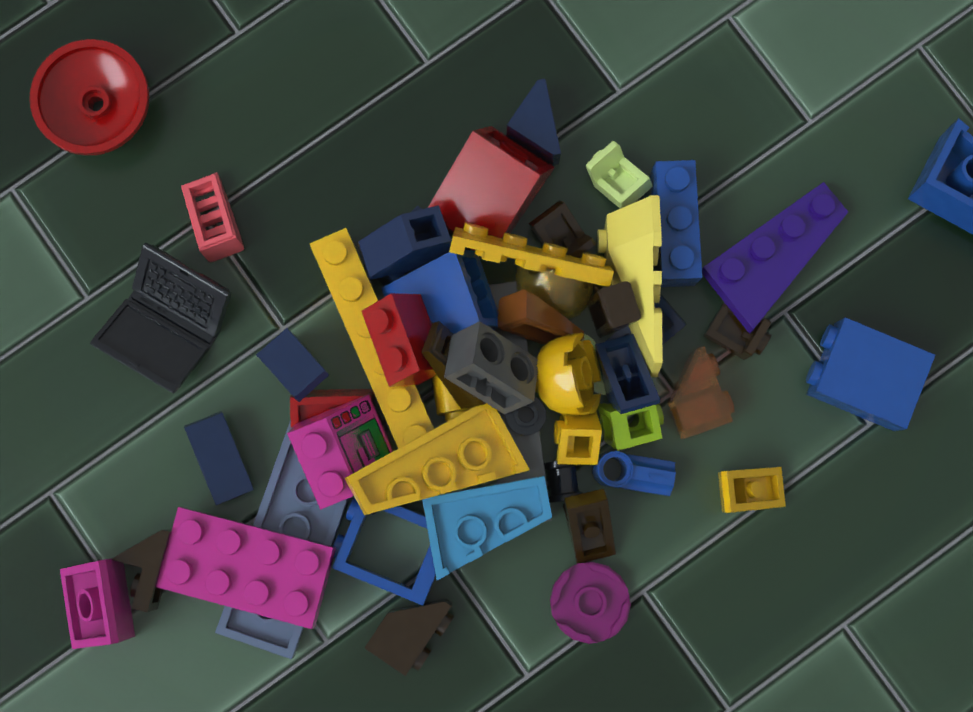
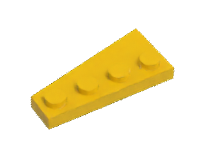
M465 223L464 229L455 227L449 250L450 253L464 255L466 247L475 249V254L481 256L486 261L506 262L508 257L515 259L514 264L524 269L546 272L548 267L555 269L554 274L561 277L606 287L611 285L614 271L611 266L605 265L606 258L590 253H583L582 258L566 255L567 248L551 243H544L543 248L527 245V238L511 233H504L503 239L487 235L488 228L476 224Z
M486 403L469 409L344 479L363 514L368 515L526 472L530 469L499 412Z

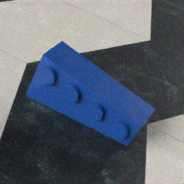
M958 118L939 137L908 200L973 234V136L967 132L970 127Z

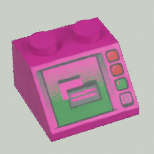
M369 394L294 424L287 433L320 510L353 497L354 495L344 478L393 452Z

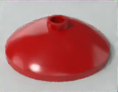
M79 40L58 48L42 62L31 84L30 108L37 127L53 144L67 152L78 155H100L121 147L138 132L146 118L149 107V87L142 68L127 51L103 40ZM98 101H103V107L98 111H93L94 104Z

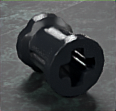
M557 461L544 463V468L549 473L550 503L561 502L566 497L583 493L578 488L576 466L578 465L557 464Z

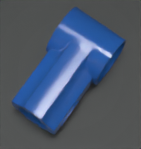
M610 451L600 454L598 465H592L594 479L605 487H615L663 496H670L674 487L676 471L675 462L625 454L620 451ZM610 458L616 459L620 463L622 470L620 476L614 481L605 477L603 472V466Z

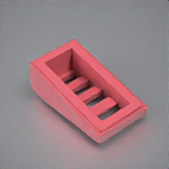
M216 172L181 185L198 248L208 262H214L243 251L244 245L219 174ZM213 191L215 192V196L196 202L195 198ZM219 206V209H218V210L209 212V213L204 214V215H201V214H200L201 212H204V211H207V210H209V209H212V208H215V207ZM222 221L224 223L220 226L214 227L209 230H206L205 228Z

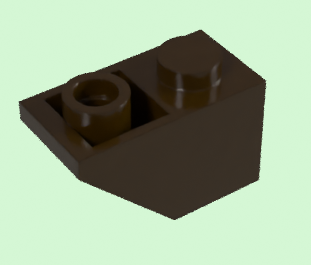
M448 599L426 602L423 606L417 604L390 610L365 646V649L404 676L407 675L411 667L419 671L432 651L426 647V644L434 632L442 636L454 618V615L448 612L453 603Z

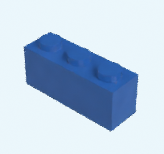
M696 160L656 161L650 172V180L653 185L651 195H659L662 246L659 247L658 264L655 266V271H662L661 287L695 286L702 279Z

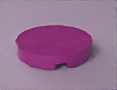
M592 561L576 563L564 570L554 582L550 596L551 613L560 630L571 639L587 644L598 643L618 634L627 622L631 607L628 588L622 577L609 566Z

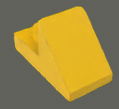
M782 467L718 472L722 512L731 513L786 507Z

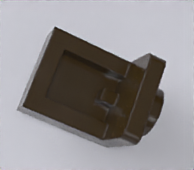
M560 200L528 223L542 245L544 243H551L567 248L566 255L582 258L583 253H589L588 250L596 245L593 238L583 232L566 204Z
M723 302L704 337L741 359L746 360L753 353L760 355L772 336L766 332L771 321L763 318L749 334Z

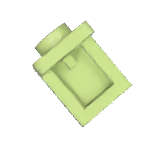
M612 141L604 149L596 152L586 164V169L594 187L620 209L635 203L653 187L650 178L624 157L620 145L615 141Z

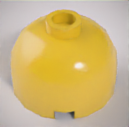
M582 332L568 334L549 341L541 348L536 357L538 359V373L535 393L538 392L539 398L550 410L563 415L593 414L598 409L601 399V393L594 394V382L601 381L598 358L591 341L581 340L585 335Z

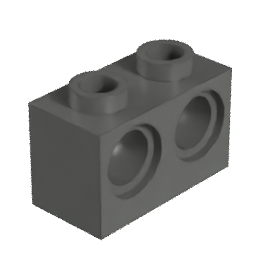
M480 321L451 335L444 378L503 414L534 402L538 373L537 358Z

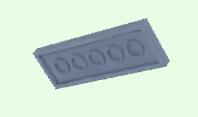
M290 420L253 526L333 547L349 498L320 510L287 435L291 429ZM224 606L215 633L293 659L305 627Z

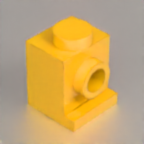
M596 411L593 414L578 416L561 414L560 420H555L554 442L558 444L557 464L598 465L602 428Z

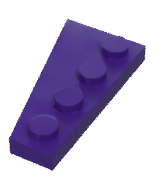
M823 182L702 268V275L750 334L846 216L848 210Z

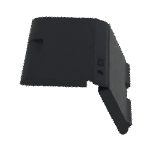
M144 243L132 286L134 291L129 299L124 300L95 335L90 345L174 394L208 352L220 333L231 298V292L228 288L202 273L199 274L182 264L180 260L158 247Z

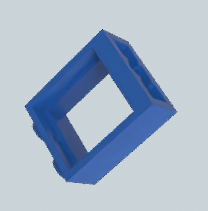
M354 497L346 514V519L351 521L345 536L339 534L333 547H336L334 555L335 562L332 568L423 606L436 577L431 546L428 548L413 588L348 561L367 515L363 514ZM403 506L383 510L427 528L425 515Z

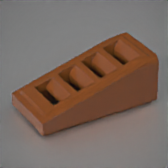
M520 290L499 300L498 328L500 330L546 345L555 338L581 332L584 334L582 329L528 290Z

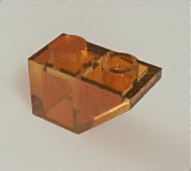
M705 346L699 347L690 353L668 401L681 440L733 422L730 415L734 413L732 399L726 390L721 391L716 376L720 375L718 362L713 353L707 354Z

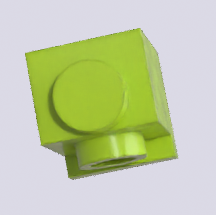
M599 404L598 411L604 441L615 450L619 451L663 439L660 425L664 424V415L659 404L620 414L611 404ZM634 414V420L628 424L627 416Z

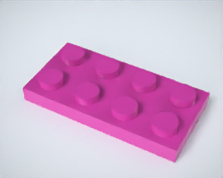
M178 507L156 587L313 629L316 626L336 547Z

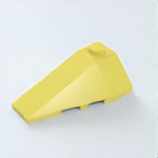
M659 195L648 196L607 214L604 229H598L597 252L604 253V258H606L605 265L611 266L614 271L611 284L615 285L625 281L631 284L641 318L629 325L631 333L634 334L651 377H658L663 363L661 308H655V303L660 301L662 271H654L653 267L658 264L659 247L662 246Z

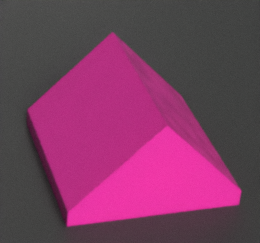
M111 558L60 569L72 649L110 645L135 637L124 563L114 561Z

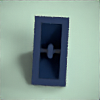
M540 79L536 81L508 122L506 136L549 164L557 165L560 161L561 151L546 80Z
M288 328L283 330L256 354L298 402L329 376L311 352Z
M634 334L595 344L607 400L620 414L660 403V397Z

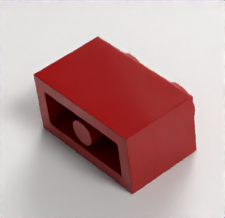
M391 293L361 311L389 387L419 385L437 375L421 353L432 326L421 294Z

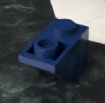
M438 205L400 214L358 241V247L369 280L424 266L448 253L452 240Z

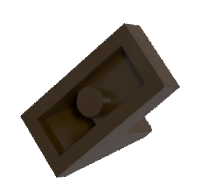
M604 488L564 498L563 509L577 564L616 555L609 504Z
M172 529L161 530L112 559L143 568L141 573L136 574L131 585L130 596L134 597L132 609L144 612L158 609L163 589L157 588L156 584Z

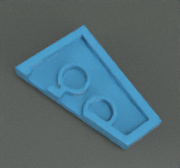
M545 475L445 493L422 500L437 580L552 518Z

